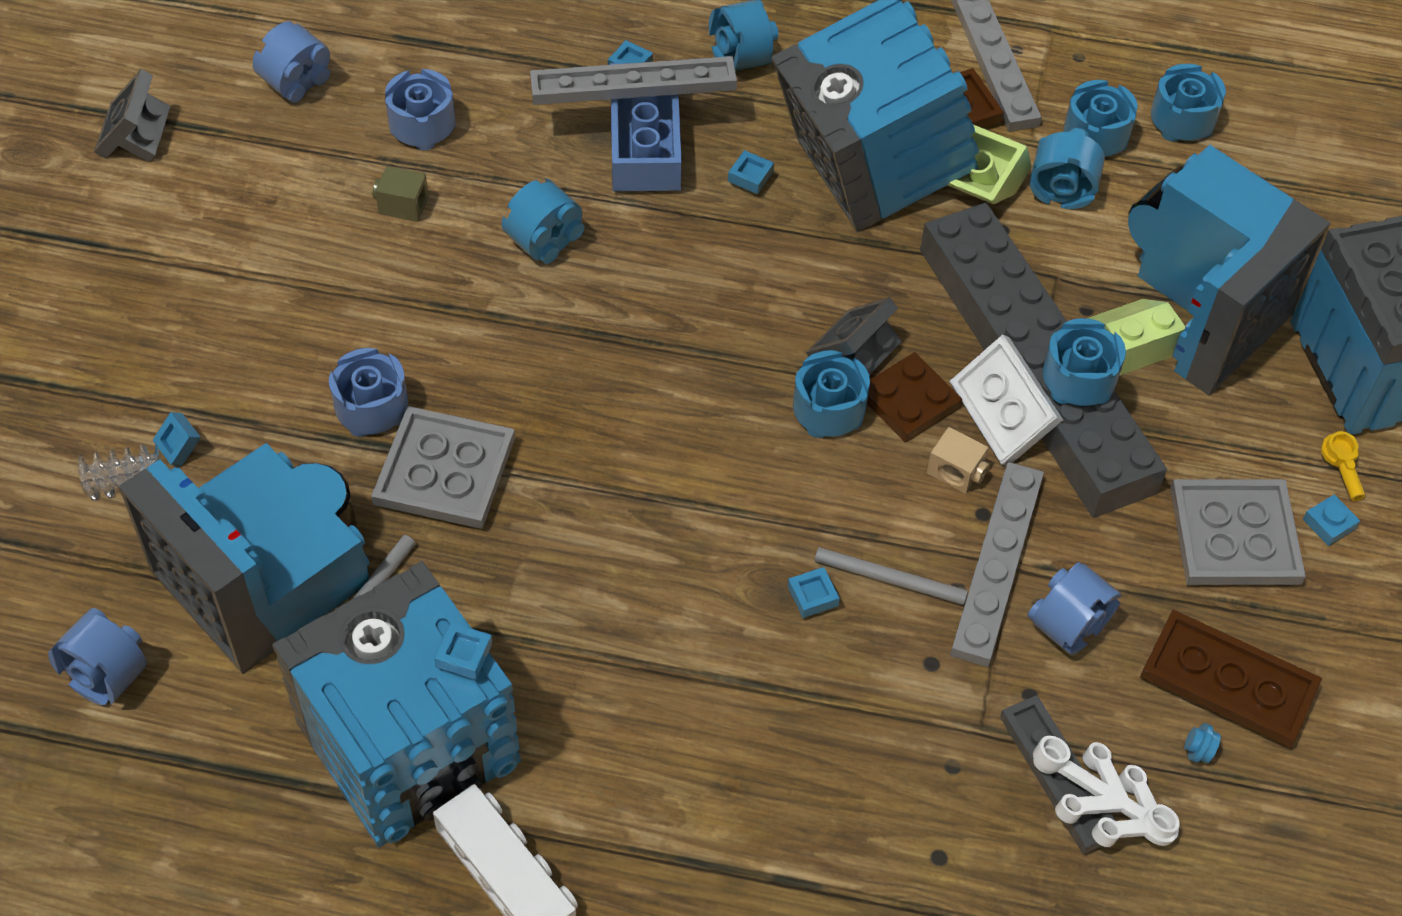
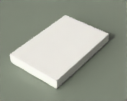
M1003 334L950 380L951 385L962 398L963 404L1002 465L1006 466L1007 462L1013 463L1063 421V418L1011 339Z

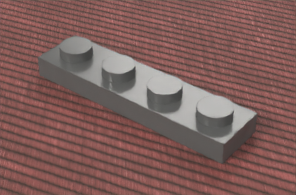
M1038 695L1002 710L1000 719L1055 808L1066 794H1073L1077 797L1095 796L1059 772L1045 774L1034 765L1033 751L1043 737L1056 736L1067 744ZM1069 747L1071 753L1069 760L1082 768L1081 764L1079 763L1076 756ZM1111 813L1081 815L1076 823L1069 824L1064 822L1083 855L1101 847L1094 840L1092 829L1101 818L1108 817L1115 820Z

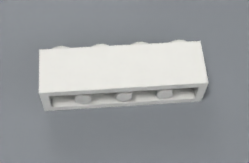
M473 784L433 812L438 833L503 916H576L578 904L572 893L565 886L557 887L550 878L552 871L547 862L539 854L534 857L525 847L527 844L525 836L516 824L512 823L508 826L500 816L502 809L491 793L488 792L483 795L479 788Z

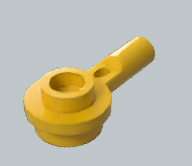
M1338 431L1328 435L1323 440L1321 454L1328 463L1339 467L1351 501H1360L1366 495L1355 469V461L1359 456L1358 442L1353 435Z

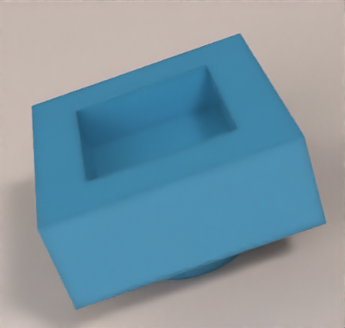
M625 40L609 57L608 65L610 63L653 62V53Z
M744 150L729 170L728 182L758 194L774 172V162Z
M170 412L153 438V442L171 465L182 466L201 437L183 413Z
M1335 494L1306 511L1303 518L1308 526L1328 546L1356 530L1360 523V520Z
M825 567L788 579L787 587L802 618L839 606L840 598Z
M450 623L435 655V667L477 680L493 644L492 635Z

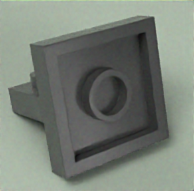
M140 69L111 101L94 153L107 158L117 146H120L148 162L155 156L170 105L148 94L153 75Z
M888 297L849 309L806 354L809 357L821 351L833 350L843 352L842 357L852 361L853 358H856L865 366L870 375L902 342L887 322V319L898 307Z

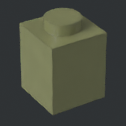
M386 166L381 179L377 178L375 180L372 191L373 199L377 200L378 213L418 222L429 198L426 174Z

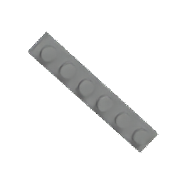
M951 0L992 96L1004 112L1003 121L1008 132L1040 127L1042 118L989 0Z
M733 56L530 71L533 105L731 91L737 88Z
M1007 462L950 654L952 657L989 667L1043 478V471Z

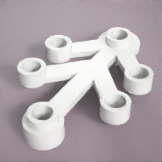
M1045 736L1041 739L1033 751V761L1036 768L1045 774L1059 772L1095 795L1077 797L1073 794L1064 795L1055 808L1057 816L1062 821L1073 824L1084 814L1122 812L1132 820L1115 821L1104 817L1092 829V836L1099 845L1111 847L1119 838L1145 836L1152 843L1161 846L1170 845L1174 842L1179 833V818L1169 807L1156 803L1146 783L1147 775L1140 767L1128 765L1118 776L1111 762L1110 750L1104 744L1094 742L1084 752L1083 761L1090 769L1098 771L1101 777L1100 780L1069 760L1071 756L1070 749L1062 739L1056 736ZM1126 791L1135 794L1138 803L1128 798Z

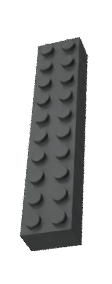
M983 203L924 223L920 251L983 349H987L1002 334L1008 336L1063 418L1062 422L1041 439L1092 518L1158 494L1167 468L1115 391L1108 402L1089 406H1079L1070 403L1060 404L1052 398L1051 391L1047 388L1043 379V366L1051 336L1054 332L1056 333L1060 330L1067 320L988 204Z

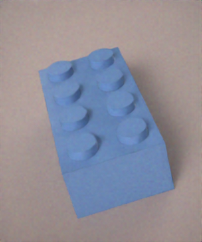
M610 63V65H615V64H629V63ZM679 94L611 99L612 190H681Z

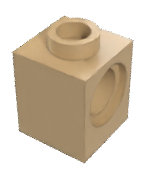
M948 427L930 453L926 474L966 494L974 482L977 484L981 483L988 471L989 464L985 462L988 446Z

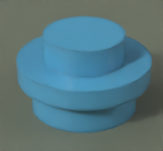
M1203 723L1199 728L1193 727L1189 732L1184 748L1188 750V759L1194 763L1199 761L1209 763L1216 754L1221 736L1213 731L1212 725Z

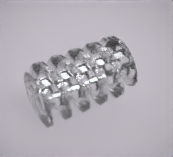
M155 443L153 454L148 452L144 444L140 445L139 454L134 457L129 447H125L123 459H119L114 450H109L107 462H103L99 453L96 452L93 454V461L90 465L87 464L83 455H79L78 472L84 493L86 495L88 493L93 501H99L103 491L109 499L115 498L118 486L159 459L162 461L157 444Z

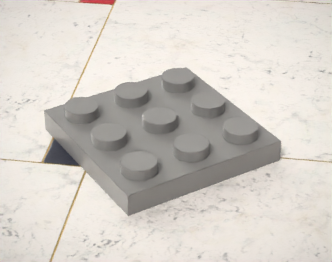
M407 406L372 493L373 505L483 529L515 440V429Z
M1173 479L1170 490L1186 585H1302L1306 576L1286 480Z

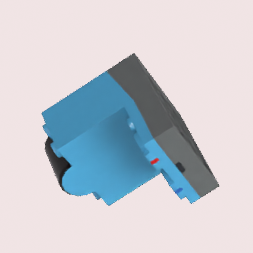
M1211 145L1205 148L1199 155L1196 153L1192 154L1184 166L1171 170L1139 198L1128 212V226L1131 236L1136 244L1143 249L1139 258L1142 263L1138 277L1193 315V318L1185 326L1184 331L1179 335L1172 357L1178 360L1174 372L1208 396L1293 315L1331 224Z
M265 443L199 488L179 467H174L170 470L160 459L118 486L150 571L242 674L273 653V643L285 636L288 637L303 626L327 614L359 591L369 579L367 566L370 565V562L363 551L365 540L358 530L349 484L340 472L329 465L315 462L302 463L293 467L291 461L283 452L277 454Z

